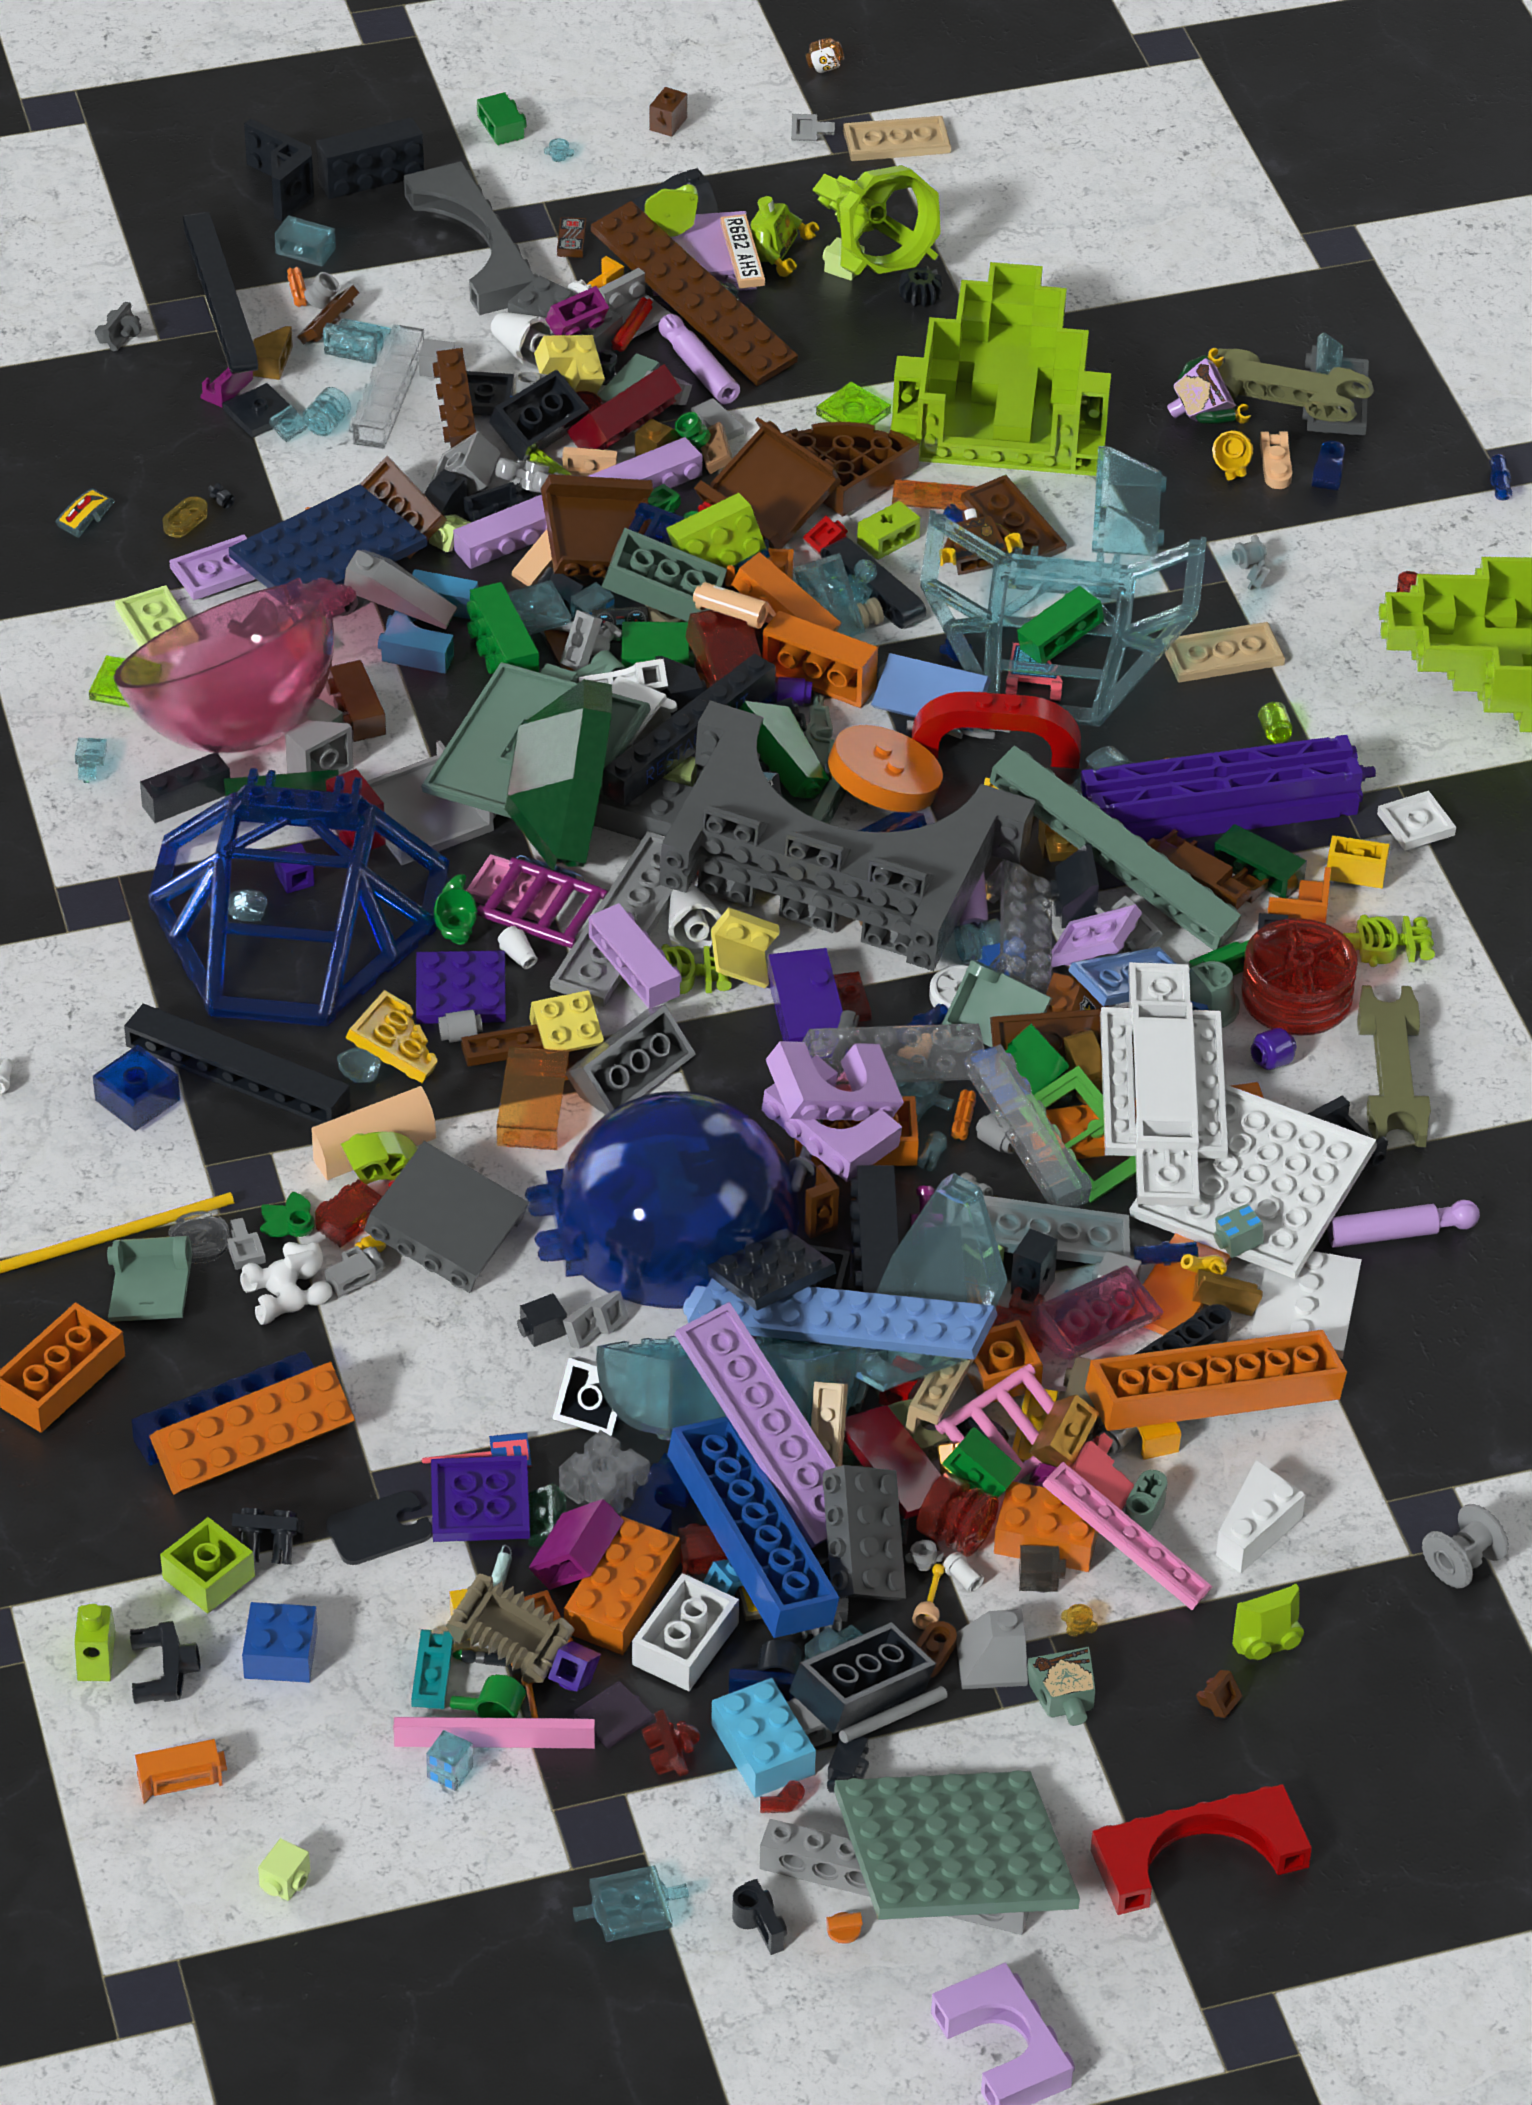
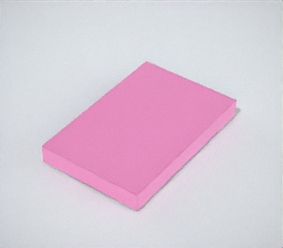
M489 855L466 890L473 896L475 902L486 904L510 869V860ZM521 872L497 909L512 913L536 877ZM547 881L524 917L539 922L562 886Z

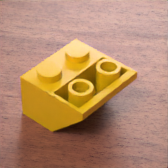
M1332 835L1327 867H1331L1330 881L1383 889L1390 844Z

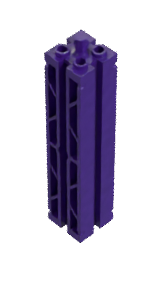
M1339 735L1335 738H1317L1103 767L1099 770H1082L1080 788L1084 798L1096 803L1104 813L1111 818L1119 820L1124 828L1132 834L1140 836L1147 843L1151 838L1161 839L1174 829L1178 831L1177 836L1183 839L1226 833L1234 824L1248 830L1340 817L1342 814L1346 816L1357 815L1359 802L1363 801L1361 784L1365 781V778L1376 777V770L1374 766L1364 767L1359 765L1355 745H1351L1347 735Z

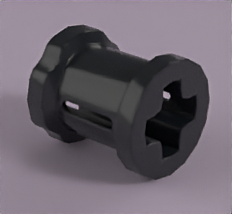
M601 350L598 351V356L605 377L602 385L606 386L617 375L614 365L617 363V356L612 351Z

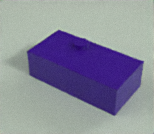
M827 948L768 954L769 986L783 1041L805 1042L811 1058L817 1055L821 1059H830L835 1047L831 1037L833 1031L838 1028L843 1010Z

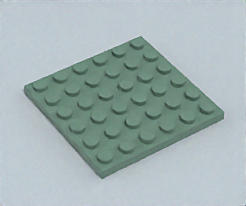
M1017 1770L998 1773L981 1772L977 1774L917 1775L914 1777L835 1780L834 1793L878 1920L1079 1909L1080 1896L1031 1771Z

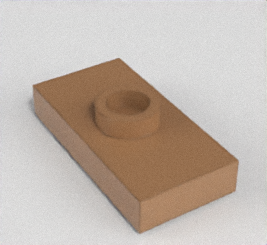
M721 422L708 427L711 433L710 440L701 447L704 462L710 474L727 466L733 459L725 428Z

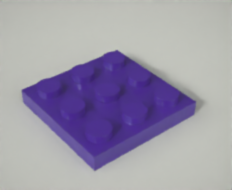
M505 951L416 952L417 1024L439 1023L438 1017H444L445 1013L472 1009L475 1015L480 1014L482 1023L506 1022Z
M527 1455L431 1459L433 1542L530 1539Z

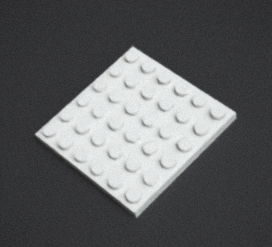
M1225 1084L1228 1155L1227 1159L1198 1158L1199 1206L1137 1204L1136 1198L1129 1209L1130 1217L1227 1253L1225 1249H1220L1215 1242L1213 1235L1216 1232L1215 1218L1248 1203L1263 1223L1264 1243L1236 1257L1296 1279L1377 1147L1376 1139Z

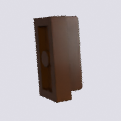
M823 1165L816 1167V1186L806 1190L805 1232L810 1239L838 1229L839 1187Z

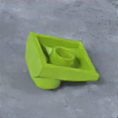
M1297 1584L1243 1603H1237L1232 1644L1238 1654L1245 1655L1248 1659L1260 1660L1272 1653L1284 1649L1290 1650L1299 1645L1304 1635V1630L1298 1622L1299 1587Z

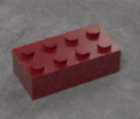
M663 364L586 415L568 429L567 433L578 448L606 450L609 446L617 443L630 432L635 431L648 420L653 419L677 401L675 396L683 390L666 365Z

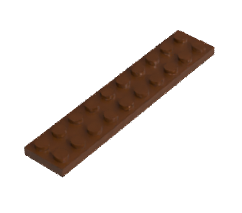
M632 201L591 224V232L629 268L632 270L640 268L645 272V282L757 387L797 363L798 355Z

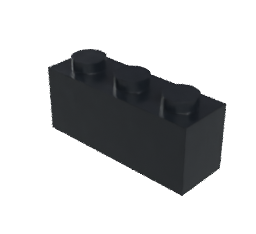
M214 752L140 781L142 807L153 822L158 823L224 797V779L230 778V768L220 755Z

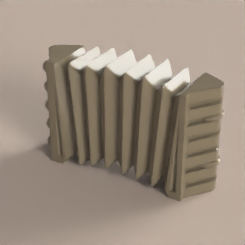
M478 1574L472 1585L467 1588V1593L458 1607L453 1610V1615L446 1624L453 1640L460 1644L470 1638V1646L472 1647L479 1642L480 1650L488 1646V1655L497 1651L498 1660L506 1657V1666L513 1663L512 1671L521 1668L522 1680L528 1684L543 1682L552 1668L558 1649L567 1644L575 1631L574 1627L562 1617L553 1621L554 1611L544 1615L545 1605L535 1608V1597L524 1601V1591L514 1595V1586L504 1591L502 1582L493 1587V1577Z

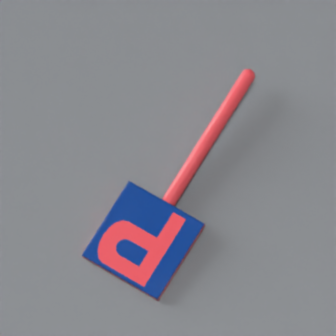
M527 1432L489 1436L491 1451L425 1457L421 1460L423 1464H429L431 1459L527 1455V1467H531Z

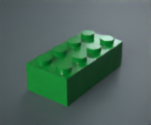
M502 582L470 589V601L467 602V611L471 622L467 623L468 633L471 639L475 638L479 655L485 657L489 674H494L501 662L539 672V652Z

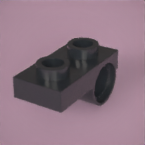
M758 1879L745 1882L744 1885L739 1886L733 1892L732 1919L739 1928L747 1930L757 1928L770 1954L773 1955L784 1951V1936L787 1935V1927L782 1916H776L773 1910L774 1904L770 1892L767 1889L763 1890Z

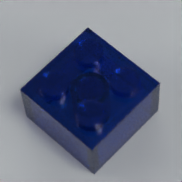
M136 1045L93 1075L95 1101L134 1131H137L180 1101L178 1075L139 1045Z

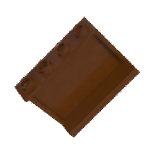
M757 417L755 421L760 429L710 485L701 480L694 489L702 502L708 501L712 505L740 493L752 507L765 545L771 549H782L842 481L836 472L838 468L833 462L828 459L823 461L811 447H802L794 436L789 433L786 435L781 433L778 426L772 421L768 420L766 423Z
M549 474L541 487L554 574H565L567 576L590 575L596 578L606 576L624 528L655 540L648 497L653 491L652 480Z

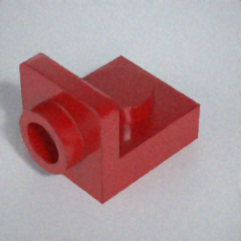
M825 516L802 538L821 556L822 548L843 537H847L848 530L839 520L833 522L829 517Z

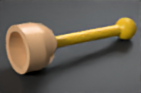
M940 1563L932 1567L934 1576L927 1601L918 1604L913 1613L912 1621L914 1625L923 1630L929 1624L939 1621V1609L935 1607L933 1602L939 1578L945 1572L944 1566Z

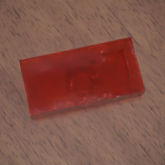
M859 971L834 974L842 1010L854 1011L856 1013L855 1016L859 1015V1021L871 1020L872 1013Z

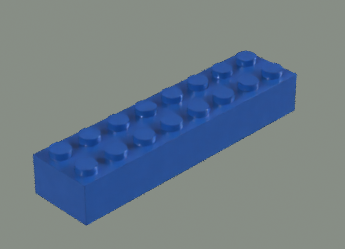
M728 1417L673 1428L667 1455L773 1638L833 1625L840 1597L769 1478L759 1467Z

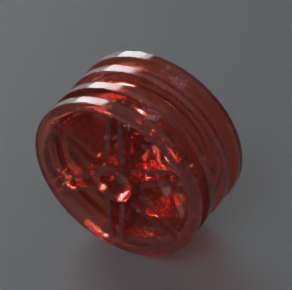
M1302 918L1283 919L1262 927L1251 937L1245 951L1241 997L1246 1010L1263 1026L1269 1029L1282 1028L1290 1035H1314L1336 1027L1347 1017L1353 1003L1358 966L1355 948L1350 940L1339 930L1315 920Z

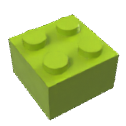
M209 1517L160 1554L163 1579L207 1614L255 1577L253 1551Z

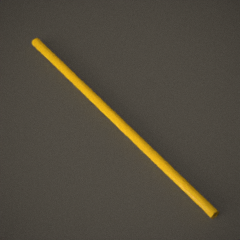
M231 1192L8 1258L0 1261V1274L234 1204V1199Z

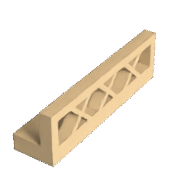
M937 1356L909 1405L905 1426L909 1434L914 1435L921 1420L938 1425L974 1360Z

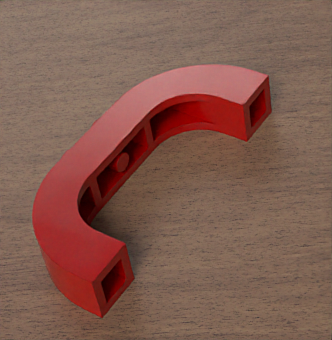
M953 692L939 696L925 704L917 713L913 722L911 738L929 750L936 759H938L940 740L947 732L957 728H981L1037 734L1044 738L1051 747V767L1079 769L1081 732L1076 720L1063 707L1043 698L987 692Z

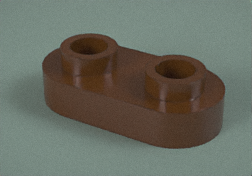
M936 1621L929 1624L916 1642V1645L936 1663L930 1678L936 1676L941 1671L956 1647V1629L950 1623L944 1621Z

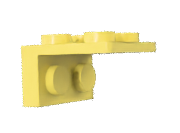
M728 907L711 928L716 971L725 976H730L765 989L769 985L765 951L780 934L779 925Z
M589 990L531 1002L529 1019L531 1025L537 1024L547 1056L599 1046L604 1042Z

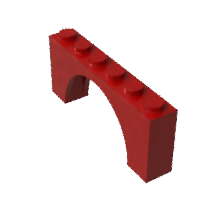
M1283 1784L1273 1787L1265 1786L1257 1791L1240 1795L1232 1794L1224 1799L1200 1802L1191 1807L1168 1810L1162 1814L1147 1818L1139 1817L1130 1822L1114 1826L1106 1825L1092 1831L1090 1851L1117 1915L1150 1907L1152 1892L1148 1875L1150 1865L1166 1846L1181 1838L1197 1834H1218L1238 1839L1261 1853L1269 1861L1277 1875L1309 1868L1312 1850Z

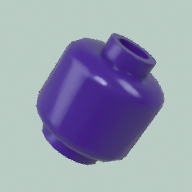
M1275 1028L1257 1034L1250 1051L1252 1059L1257 1065L1266 1070H1273L1288 1065L1293 1061L1297 1045L1294 1037L1286 1030Z

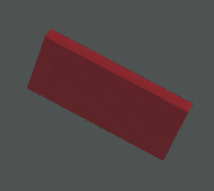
M888 1405L845 1418L844 1442L861 1464L868 1468L896 1470L899 1511L904 1520L955 1503L958 1497Z

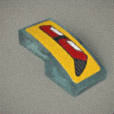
M91 488L75 499L55 522L58 527L79 538L92 520L96 522L101 520L114 503V500Z

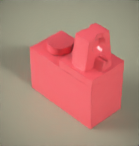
M1102 1433L1092 1441L1084 1443L1074 1464L1069 1465V1467L1120 1510H1123L1134 1484L1122 1472L1112 1466L1114 1460L1107 1453L1113 1440L1107 1434Z

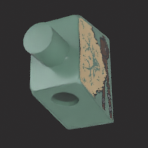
M1089 1647L1028 1658V1683L1047 1716L1053 1718L1066 1715L1070 1725L1077 1726L1083 1724L1087 1720L1085 1711L1094 1708L1095 1683Z

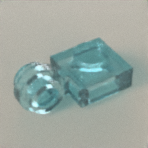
M863 559L855 565V575L848 576L837 596L850 611L853 604L858 602L866 603L873 591L867 586V583L876 577L877 570L876 565L870 560Z
M78 737L75 752V764H79L78 780H83L84 783L96 781L97 766H104L107 739Z

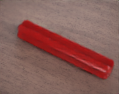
M642 297L639 299L612 340L613 345L611 347L614 351L623 352L653 308L651 305L653 302L650 298Z

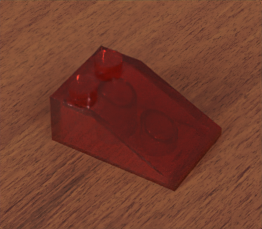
M713 610L690 614L685 637L710 686L754 653L761 657L754 629L747 625V621Z

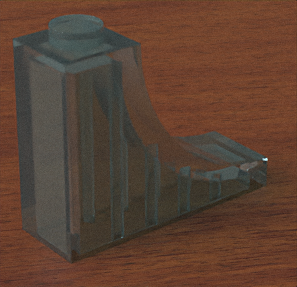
M840 553L793 568L798 585L841 622L837 632L849 637L866 632Z

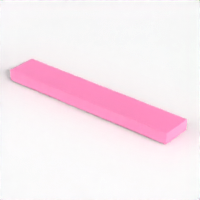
M1064 1462L1042 1484L1191 1610L1198 1605L1213 1587Z
M394 1717V1747L595 1749V1719Z

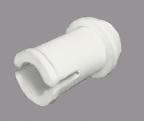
M4 1057L2 1065H0V1094L9 1089V1078L14 1069V1062L8 1057Z
M957 1552L950 1554L943 1563L945 1573L949 1576L953 1575L968 1592L976 1591L982 1585L984 1577L978 1574L966 1562L967 1558L964 1554H958Z

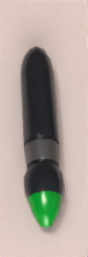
M465 1648L452 1653L454 1658L469 1664L476 1662L485 1665L512 1667L511 1664L506 1666V1657L498 1660L497 1652L488 1655V1651L476 1652L473 1649Z

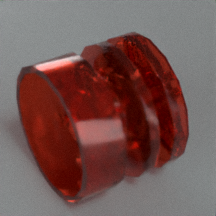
M946 1472L937 1479L927 1493L918 1514L916 1528L919 1533L936 1542H941L945 1539L947 1548L951 1550L956 1549L959 1554L970 1557L980 1548L990 1533L997 1516L999 1500L997 1496L985 1493L979 1487H974L970 1490L968 1481L950 1472Z

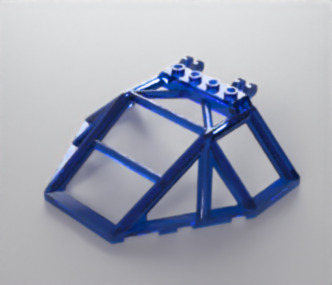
M251 768L248 774L247 785L245 784L238 792L229 794L163 836L148 894L149 906L152 911H155L162 930L174 952L180 957L182 966L189 979H192L204 1001V1007L209 1016L328 1026L336 1019V1014L359 993L363 995L376 984V979L383 972L391 971L418 947V942L425 935L428 934L430 936L437 930L434 919V907L437 897L442 893L443 888L447 884L450 863L447 858L377 806L370 804L361 795L362 778L360 777L354 778L352 794L343 793L345 788L344 776H336L334 792L274 787L276 780L275 770H268L265 786L256 785L259 778L258 769ZM223 821L215 853L172 879L179 848ZM241 821L265 823L238 837ZM287 825L313 829L340 856L245 847ZM329 829L356 831L352 850ZM375 831L430 871L422 907L367 867ZM232 859L348 869L335 932L228 922ZM196 886L180 915L176 918L168 901ZM211 894L207 967L205 970L186 934ZM378 899L414 923L412 927L396 940L393 937ZM360 901L381 953L344 985L343 978ZM227 934L332 943L320 1004L223 996Z

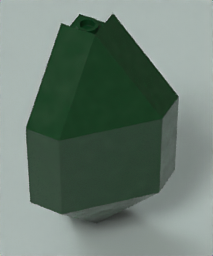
M584 679L518 727L505 810L553 871L556 862L563 863L568 867H584V864L587 862L602 784L612 715V684Z

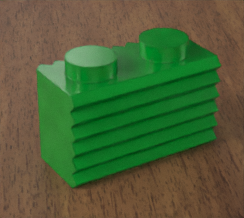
M506 92L477 99V117L498 146L501 143H509L510 141H518L519 138H524V128L527 127L526 118L523 113L520 114L518 112L515 101L513 99L510 100Z

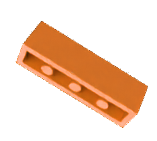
M760 552L739 568L731 584L741 594L768 602L775 613L782 611L836 632L841 625V622Z

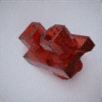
M664 1709L655 1712L657 1722L641 1729L650 1750L662 1744L665 1747L650 1754L652 1765L658 1775L675 1769L679 1776H683L689 1772L682 1749H684L685 1753L694 1751L693 1745L700 1739L698 1728L686 1725L685 1721H680L676 1724L677 1729H675L673 1723L668 1722Z

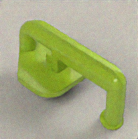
M690 184L683 185L676 190L661 189L646 200L644 213L670 237L678 236L694 225L698 203L697 189L694 185Z

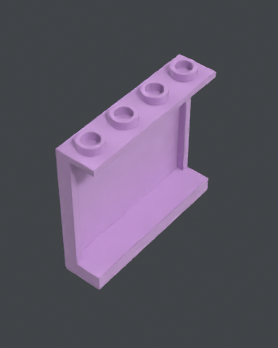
M746 211L696 214L694 225L691 228L671 238L728 291L757 289V287L739 288L720 224L721 217L746 214ZM653 290V296H659V295Z

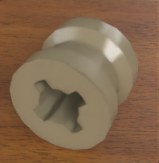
M875 597L867 599L864 604L858 602L852 605V617L860 630L868 628L870 624L878 625L883 623V610Z

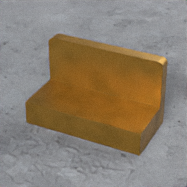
M1200 1269L1195 1275L1192 1301L1207 1305L1220 1304L1229 1308L1230 1311L1252 1316L1262 1299L1263 1291L1258 1289V1284Z

